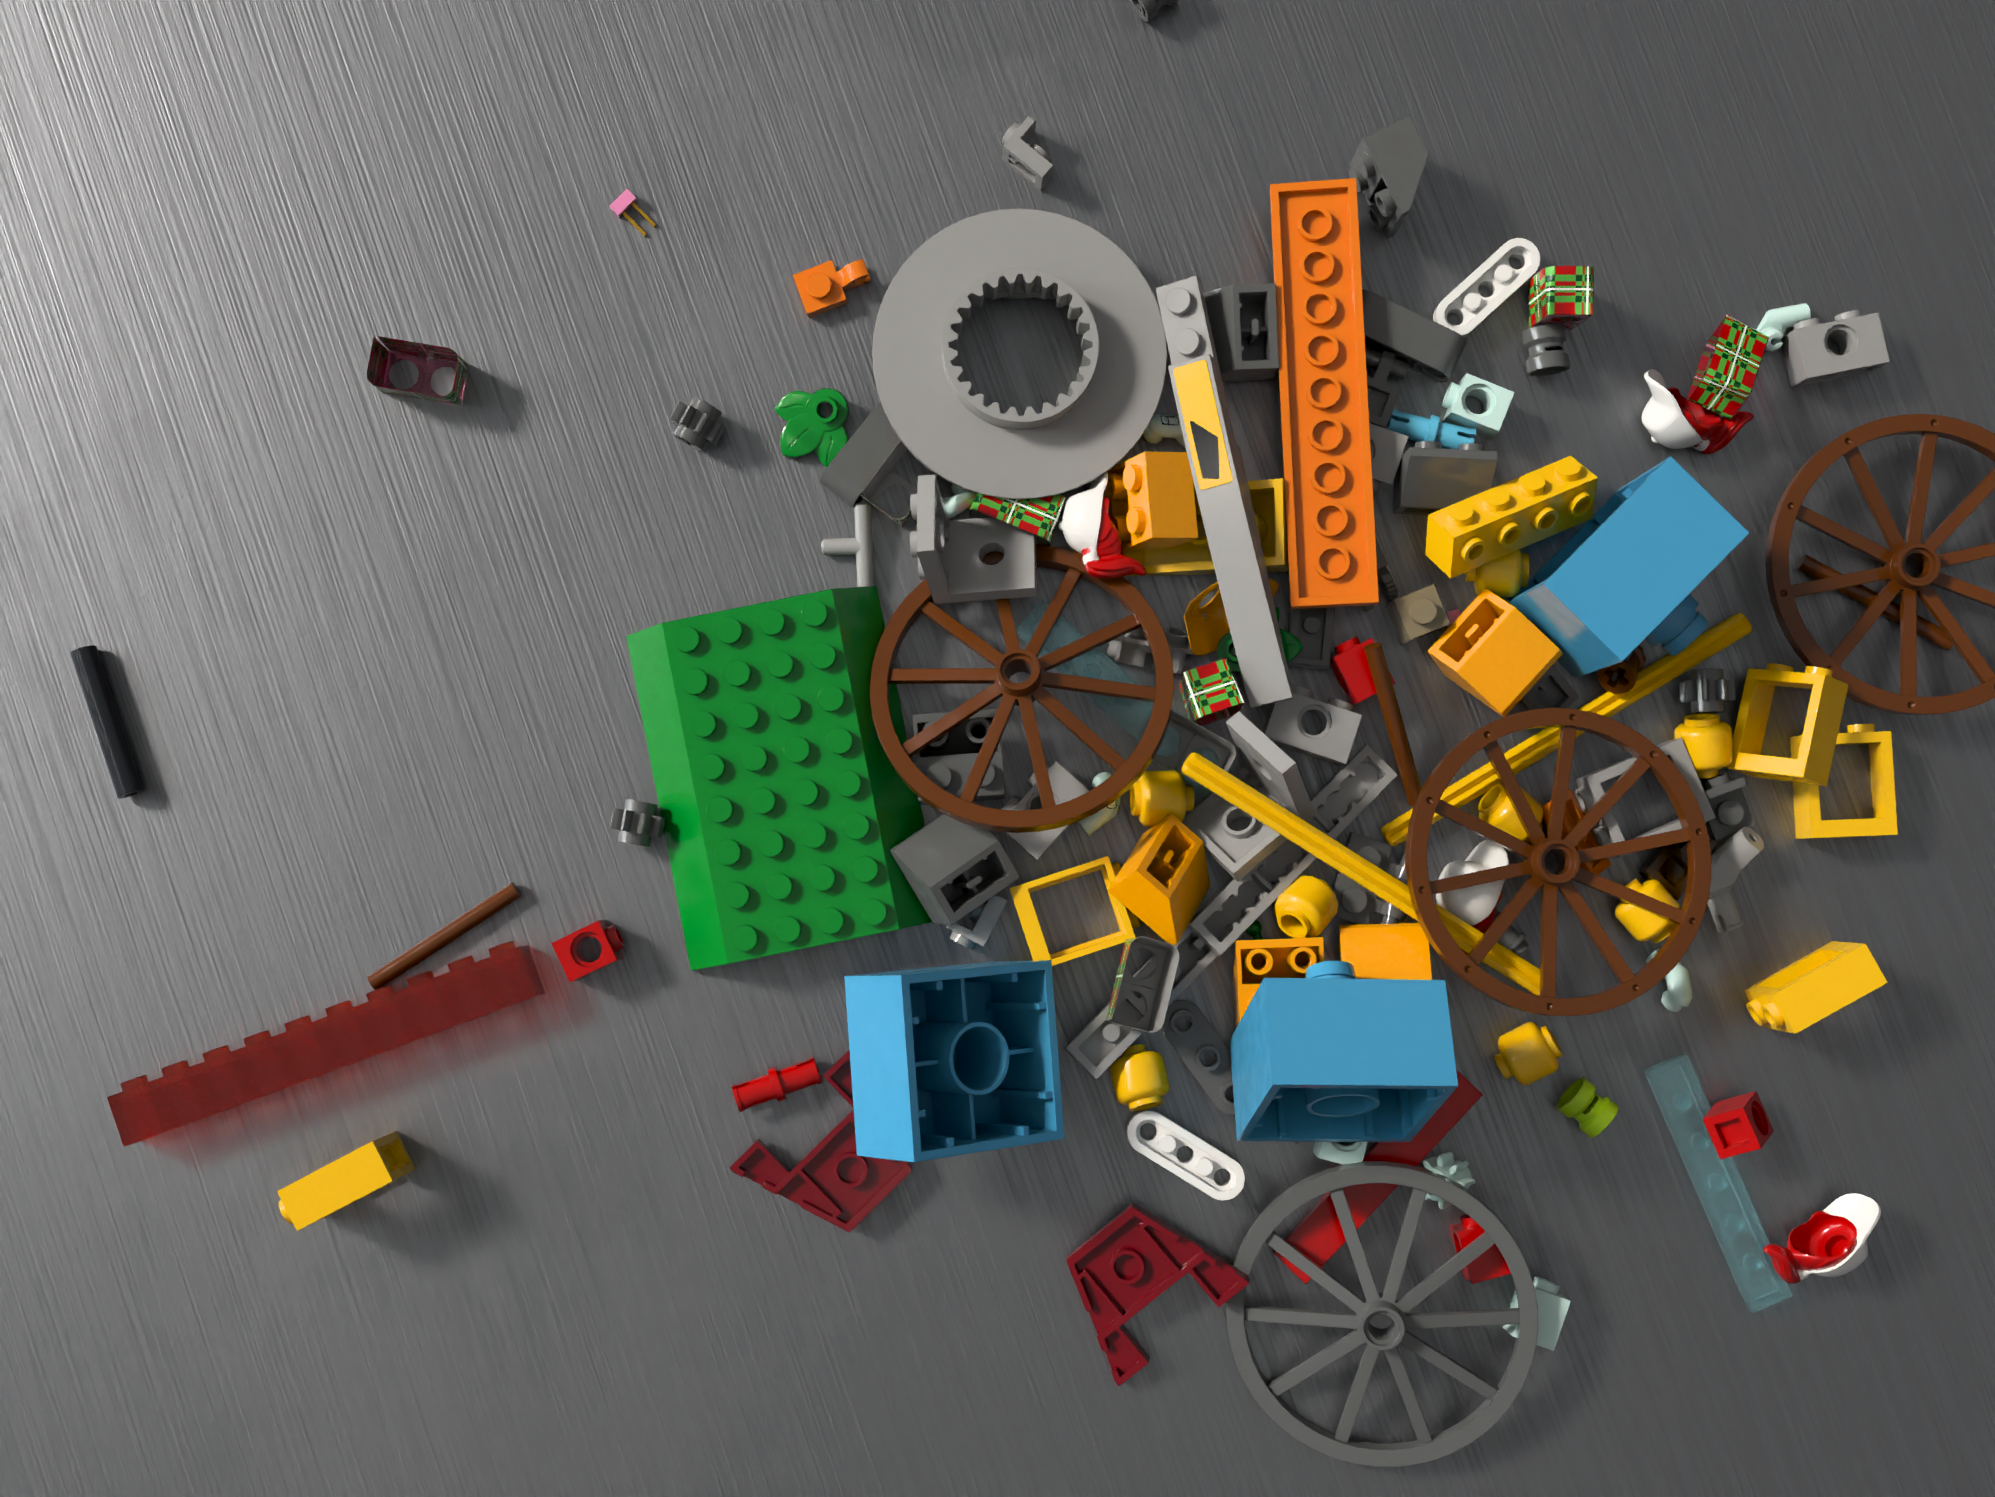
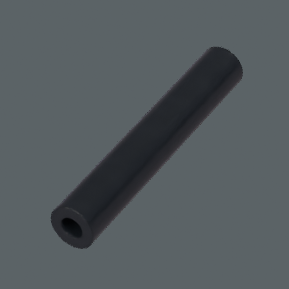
M90 645L75 649L70 652L117 798H127L142 793L144 789L97 646Z

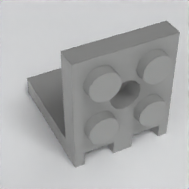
M935 474L918 476L917 493L910 496L912 518L917 520V531L910 532V550L912 557L918 558L920 580H927L934 603L944 604L1037 596L1036 535L993 517L949 520ZM998 551L1004 554L1003 559L997 564L987 565L982 562L983 557L990 552Z
M1238 711L1226 721L1244 765L1234 776L1308 823L1316 814L1296 762ZM1214 792L1194 808L1193 811L1188 813L1182 822L1203 841L1205 851L1237 882L1288 840ZM1239 817H1249L1252 819L1250 825L1244 830L1234 831L1230 829L1232 822Z

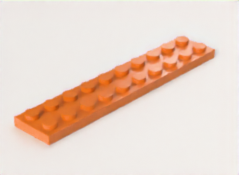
M1356 178L1270 184L1290 610L1378 605L1379 594Z

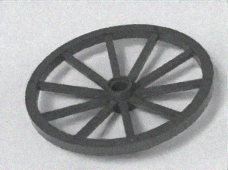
M1365 1161L1344 1164L1318 1172L1288 1188L1269 1204L1248 1230L1233 1263L1234 1267L1249 1277L1260 1249L1264 1243H1267L1356 1312L1346 1313L1244 1305L1246 1287L1227 1301L1226 1315L1230 1347L1245 1385L1265 1413L1299 1442L1332 1458L1358 1465L1372 1467L1417 1465L1437 1460L1471 1444L1497 1423L1515 1401L1526 1381L1536 1350L1538 1306L1535 1288L1527 1262L1508 1227L1486 1203L1464 1186L1428 1169L1404 1163ZM1366 1183H1388L1413 1188L1383 1293H1378L1343 1187ZM1330 1192L1365 1299L1363 1300L1275 1232L1274 1229L1303 1204L1315 1197ZM1427 1192L1455 1205L1485 1230L1484 1233L1399 1300H1396ZM1496 1244L1512 1274L1516 1288L1518 1308L1406 1314ZM1385 1314L1391 1317L1393 1322L1387 1328L1379 1329L1372 1326L1370 1320L1375 1315ZM1245 1321L1356 1330L1268 1383L1253 1355ZM1518 1324L1513 1354L1497 1387L1408 1331L1411 1329ZM1363 1343H1366L1335 1434L1309 1422L1280 1398V1394ZM1400 1343L1487 1399L1461 1422L1431 1436L1397 1345ZM1380 1350L1385 1351L1418 1440L1401 1443H1370L1349 1439Z

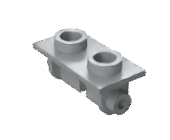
M1138 628L1116 638V640L1110 641L1106 656L1114 657V662L1143 667L1146 652L1151 653V650L1141 628ZM1165 628L1164 633L1169 644L1173 662V673L1181 675L1182 671L1191 670L1194 656L1191 655L1194 654L1191 653L1188 634L1182 629ZM1153 661V663H1152V669L1155 670L1154 661Z

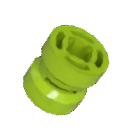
M1583 1076L1566 1089L1558 1100L1556 1109L1565 1117L1574 1118L1579 1122V1129L1588 1137L1593 1138L1612 1122L1619 1110V1106L1609 1097H1601L1596 1092L1595 1085Z

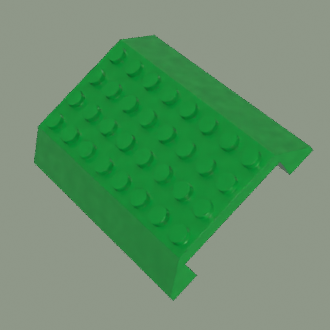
M877 586L828 589L663 622L626 636L661 817L666 818L664 834L691 971L932 922L889 851L925 825L918 795L900 778L888 760L873 721L870 703L871 671L876 649L885 629ZM890 684L892 722L896 735L902 745L908 740L897 685Z

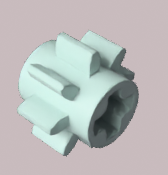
M1452 1152L1438 1155V1158L1432 1157L1423 1161L1426 1169L1441 1174L1464 1186L1466 1189H1469L1470 1185L1475 1184V1180L1472 1179L1471 1172L1467 1167L1468 1162L1454 1160ZM1426 1193L1425 1200L1438 1201L1439 1208L1442 1210L1454 1206L1436 1195Z

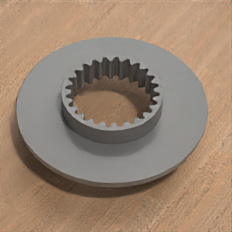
M1018 208L995 210L962 219L929 238L913 252L892 279L883 297L873 334L872 358L877 393L883 410L901 442L917 460L930 471L961 488L982 495L1021 500L1059 495L1079 488L1110 471L1131 451L1147 429L1157 408L1166 374L1167 348L1164 326L1156 298L1140 270L1123 250L1100 232L1075 219L1042 210ZM1002 297L1008 299L1035 297L1044 300L1047 298L1056 299L1055 306L1057 308L1069 306L1067 317L1069 320L1078 319L1076 332L1083 335L1081 350L1084 352L1076 381L1071 382L1068 395L1063 393L1058 395L1056 407L1045 402L1043 403L1042 413L1037 414L1030 406L1027 407L1024 416H1019L1016 408L1011 406L1003 414L1000 413L999 403L994 402L990 406L985 407L983 394L979 393L971 396L972 384L970 381L962 382L963 369L958 366L957 350L958 334H961L963 331V319L969 320L971 318L972 305L981 308L983 306V299L986 298L995 300Z

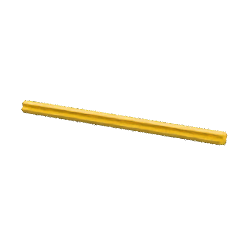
M1743 613L1734 614L1699 635L1679 654L1675 656L1668 654L1638 672L1637 681L1629 692L1614 694L1606 691L1578 708V710L1589 711L1610 718L1751 633L1752 626ZM1547 727L1505 752L1504 756L1513 774L1519 773L1557 750L1561 728ZM1577 730L1576 738L1585 732ZM1489 762L1447 787L1440 799L1457 808H1461L1501 782ZM1413 808L1382 826L1380 830L1388 844L1394 847L1406 841ZM1434 813L1431 825L1444 817Z
M1191 753L1186 758L1181 769L1185 775L1418 921L1406 884L1200 754ZM1436 904L1439 915L1454 941L1460 948L1469 953L1484 934ZM1497 942L1482 962L1531 993L1540 996V969Z

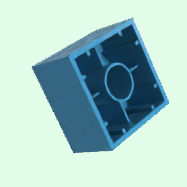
M1670 456L1619 488L1593 515V518L1588 520L1528 580L1527 587H1521L1519 593L1511 597L1507 602L1516 607L1562 651L1563 654L1557 661L1574 678L1622 662L1644 639L1652 646L1661 643V647L1665 651L1675 656L1688 647L1709 624L1700 611H1695L1699 603L1690 593L1749 532Z
M1051 960L991 961L844 976L857 1156L920 1162L1065 1139Z
M1323 961L1315 963L1306 969V978H1264L1229 1040L1237 1141L1410 1142L1458 1087L1445 980L1357 979L1354 966L1349 962Z

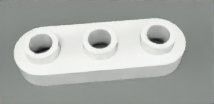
M1524 238L1508 240L1439 303L1433 313V321L1466 337L1537 271L1540 265V253L1537 247L1531 241ZM1509 258L1519 259L1522 265L1521 269L1512 268L1509 264ZM1478 286H1487L1491 291V296H1481L1478 292ZM1447 314H1457L1460 318V325L1450 324L1447 320Z
M1147 1109L1136 1112L1129 1119L1126 1134L1129 1143L1136 1151L1207 1195L1224 1201L1236 1197L1243 1189L1245 1183L1244 1171L1234 1158L1155 1110ZM1151 1123L1156 1128L1154 1136L1148 1139L1143 1138L1140 1135L1141 1126ZM1182 1146H1188L1192 1149V1156L1187 1161H1181L1177 1158V1151ZM1219 1169H1226L1229 1172V1178L1223 1184H1218L1214 1181V1174Z

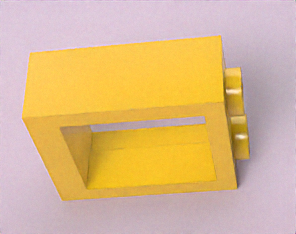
M1768 663L1766 669L1748 668L1733 735V760L1726 768L1753 778L1827 786L1848 684L1833 678V671L1815 666H1806L1805 672H1793L1794 668L1776 663ZM1775 686L1812 689L1797 759L1761 755Z
M1875 724L1847 725L1848 733H1838L1836 745L1869 744L1873 818L1821 820L1819 785L1792 782L1796 839L1898 835L1891 731L1875 732ZM1802 735L1790 737L1792 759H1797Z
M1105 856L1009 888L1033 961L1051 960L1052 966L1124 943L1125 939L1135 938L1133 929L1140 927L1138 917L1108 892L1109 887L1121 870L1119 862L1111 864L1109 856ZM1100 870L1120 931L1049 954L1029 893Z
M1832 941L1743 991L1750 1001L1746 1004L1747 1010L1759 1026L1763 1025L1767 1029L1796 1034L1888 982L1866 943Z
M397 1131L371 1141L278 1190L277 1193L281 1199L279 1201V1209L284 1219L289 1224H293L296 1231L414 1171L415 1167Z

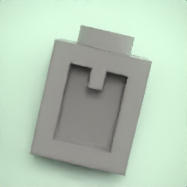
M1029 115L1022 124L1018 122L1012 124L1001 141L1004 144L1002 160L1038 190L1042 191L1052 179L1053 164L1050 163L1051 158L1044 149L1034 143L1031 146L1027 144L1036 131V120Z
M995 894L975 908L969 918L976 922L973 930L958 922L953 925H946V928L953 931L950 939L973 950L976 943L984 947L1008 900Z

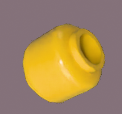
M1521 549L1465 572V582H1473L1474 591L1477 595L1486 588L1500 598L1514 597L1519 593L1521 587H1527L1529 555L1528 553H1522Z
M1699 713L1684 717V722L1674 729V739L1682 738L1699 778L1716 777L1719 775L1718 769L1727 767L1732 762V728L1727 722L1720 720L1719 714Z
M1145 771L1129 791L1131 815L1137 816L1140 823L1147 827L1155 826L1170 813L1183 822L1186 811H1193L1194 808L1193 786L1186 785L1183 776L1176 771Z
M1497 784L1490 788L1478 804V810L1480 811L1479 819L1526 843H1531L1503 786ZM1521 788L1541 829H1543V824L1541 823L1544 816L1542 804Z
M1301 875L1297 877L1274 903V914L1280 929L1292 938L1320 936L1338 912V900L1334 891L1327 882L1314 876Z
M1636 878L1625 885V887L1681 909L1679 902L1658 880H1647L1641 884ZM1620 901L1615 908L1616 918L1639 942L1651 940L1654 944H1657L1670 935L1676 924L1624 901Z
M1531 1021L1499 1037L1498 1048L1500 1053L1495 1055L1494 1059L1505 1079L1514 1076L1518 1083L1527 1086L1557 1071L1559 1068L1558 1058L1563 1056V1052L1547 1025L1540 1027L1537 1023Z
M1144 1044L1132 1045L1121 1054L1120 1058L1116 1059L1109 1066V1074L1118 1103L1129 1106L1131 1112L1147 1110L1163 1104L1162 1097L1170 1091V1082L1164 1058L1160 1053L1146 1051Z

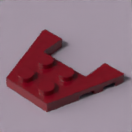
M848 1050L823 1077L853 1107L850 1051ZM854 1108L792 1170H789L760 1139L729 1167L733 1173L741 1177L744 1176L762 1185V1188L800 1205L801 1208L849 1233L912 1171L910 1163L906 1161L857 1156Z
M1134 1202L1071 1252L1066 1259L1087 1312L1089 1311L1098 1333L1097 1339L1101 1349L1105 1351L1112 1368L1111 1373L1114 1381L1118 1386L1122 1385L1149 1363L1150 1356L1123 1324L1184 1275L1190 1273L1213 1302L1220 1307L1246 1287L1250 1281V1278L1244 1272Z

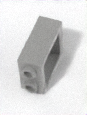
M1682 738L1668 740L1656 745L1675 764L1688 782L1698 801L1705 822L1716 818ZM1633 755L1575 779L1578 789L1575 790V796L1584 813H1587L1605 794L1600 783L1623 774L1637 760ZM1610 809L1595 825V828L1592 829V833L1597 839L1599 846L1625 841L1612 809ZM1677 819L1631 839L1682 829L1680 820ZM1627 854L1618 855V856H1613V857H1609V858L1622 857V856H1625V855H1627Z

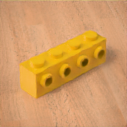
M1568 456L1428 514L1425 555L1451 579L1593 518L1598 477L1575 458Z

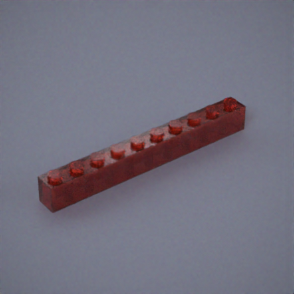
M513 941L497 945L488 949L489 958L478 962L474 961L473 956L456 960L447 964L450 971L448 973L434 977L431 970L407 979L409 985L407 988L393 992L392 986L389 985L367 993L368 1002L355 1007L352 1006L350 1000L325 1009L327 1017L314 1022L311 1021L310 1015L284 1024L286 1029L284 1033L271 1037L269 1030L246 1037L243 1039L245 1044L243 1048L230 1052L229 1046L225 1045L202 1054L204 1059L202 1063L189 1067L188 1061L184 1060L161 1069L163 1074L161 1078L149 1082L147 1075H143L120 1084L122 1092L107 1097L122 1144L125 1147L545 994L529 946L525 945L515 948Z

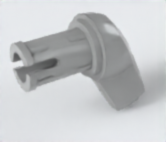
M1743 827L1719 846L1711 856V885L1707 905L1718 933H1724L1726 931L1725 928L1727 932L1733 931L1745 924L1731 889L1734 887L1733 884L1744 867L1764 848L1763 839L1749 827Z

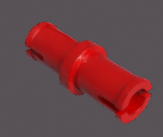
M811 1057L809 1060L781 1070L773 1067L767 1070V1075L738 1085L735 1084L731 1087L740 1112H743L745 1109L776 1098L778 1102L786 1100L787 1094L815 1084H821L822 1079L814 1057Z

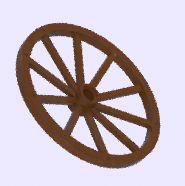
M1905 414L1886 417L1863 424L1826 444L1808 459L1786 487L1776 507L1767 539L1765 564L1769 597L1777 622L1794 652L1806 666L1821 667L1833 671V678L1848 684L1846 697L1876 710L1894 714L1914 716L1937 715L1971 708L1995 698L1994 672L1931 587L1933 585L1995 609L1994 592L1940 572V568L1995 556V542L1940 555L1936 553L1937 548L1995 489V468L1921 544L1937 437L1966 445L1995 462V434L1964 420L1942 415ZM1918 434L1921 435L1904 542L1857 446L1889 436ZM1842 455L1890 550L1802 505L1807 493L1816 480ZM1795 520L1882 563L1881 567L1791 585L1789 548ZM1906 558L1915 564L1916 574L1914 577H1911L1905 570ZM1883 580L1886 585L1828 656L1807 629L1794 598ZM1900 591V694H1896L1859 680L1841 668L1840 665ZM1917 595L1979 679L1980 684L1951 695L1917 697Z
M1036 544L1037 567L1056 569L1067 573L1025 650L1020 649L1009 599H996L1007 652L1002 654L934 605L926 579L897 608L878 643L871 671L870 703L873 721L881 745L897 774L916 795L939 812L959 822L981 829L1010 833L1040 832L1076 823L1096 814L1127 792L1151 764L1165 737L1173 708L1174 675L1170 648L1163 627L1148 602L1124 577L1099 579L1090 576L1085 569L1082 554L1065 548ZM998 551L990 552L983 557L982 562L987 565L997 564L1003 559L1004 554ZM1080 578H1084L1107 591L1131 614L1038 658ZM922 613L996 668L893 669L902 641ZM1141 628L1153 656L1156 671V687L1046 671L1135 629ZM1018 672L1030 674V677L1022 683H1013L1009 680L1012 675ZM890 684H992L901 745L892 722ZM1044 687L1154 702L1147 728L1140 742L1129 758L1124 760ZM1002 697L960 798L933 783L911 761V756ZM1037 701L1116 772L1089 792L1070 801L1055 805L1032 703ZM1014 706H1020L1042 808L1015 811L994 809L974 804Z
M1571 708L1533 709L1495 720L1472 732L1457 743L1433 769L1419 793L1408 826L1405 849L1407 885L1418 922L1429 943L1445 964L1470 987L1502 1005L1533 1014L1547 1016L1589 1015L1626 1004L1646 993L1674 969L1687 952L1703 920L1711 885L1712 858L1709 836L1698 801L1688 782L1663 751L1646 737L1612 718L1589 711ZM1557 727L1561 728L1545 837L1497 739L1522 730ZM1580 730L1600 736L1618 745L1637 760L1561 839L1576 731ZM1481 749H1484L1532 845L1440 799L1459 769ZM1647 770L1656 777L1666 791L1682 826V829L1597 847L1576 850L1575 848ZM1434 813L1523 857L1524 861L1429 882L1427 848ZM1686 842L1688 878L1682 908L1678 909L1580 868V863ZM1549 851L1557 857L1559 863L1558 869L1554 874L1550 873L1544 864L1545 856ZM1527 875V881L1469 954L1466 955L1445 927L1434 902L1433 894ZM1571 880L1676 923L1664 945L1642 969L1635 974L1632 973ZM1542 886L1539 996L1515 989L1500 982L1482 970L1479 964ZM1557 888L1620 981L1619 984L1601 992L1582 997L1556 998Z

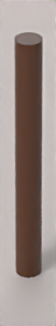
M1807 554L1802 556L1796 566V569L1816 580L1843 575ZM1864 585L1836 590L1866 607L1878 595L1877 592ZM1891 601L1881 615L1900 625V605ZM1917 615V635L1947 651L1953 647V643L1941 627Z
M1371 643L1364 647V651L1408 805L1414 806L1422 789L1381 643Z
M511 882L367 976L370 985L376 991L520 898L522 896L520 890Z

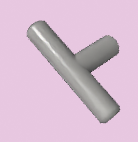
M856 503L854 505L855 538L823 539L821 550L825 556L856 555L857 587L874 586L871 504Z

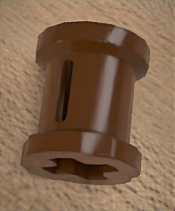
M1640 645L1631 652L1632 655L1629 661L1624 659L1620 663L1598 670V681L1605 690L1614 694H1623L1629 692L1634 687L1638 678L1637 673L1643 669L1646 662L1643 648ZM1614 673H1618L1616 680L1612 681Z

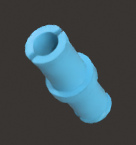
M1393 409L1388 423L1389 427L1387 428L1409 436L1408 440L1440 442L1442 444L1441 448L1458 449L1460 444L1474 443L1475 439L1473 437H1475L1477 430L1476 428L1471 429L1439 421L1440 416L1431 414L1430 418L1397 411V409Z

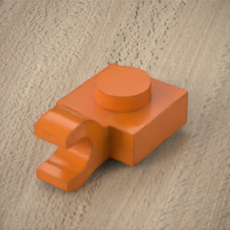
M863 259L851 262L839 271H836L833 261L830 260L793 274L809 318L847 304L848 301L844 291L871 282Z

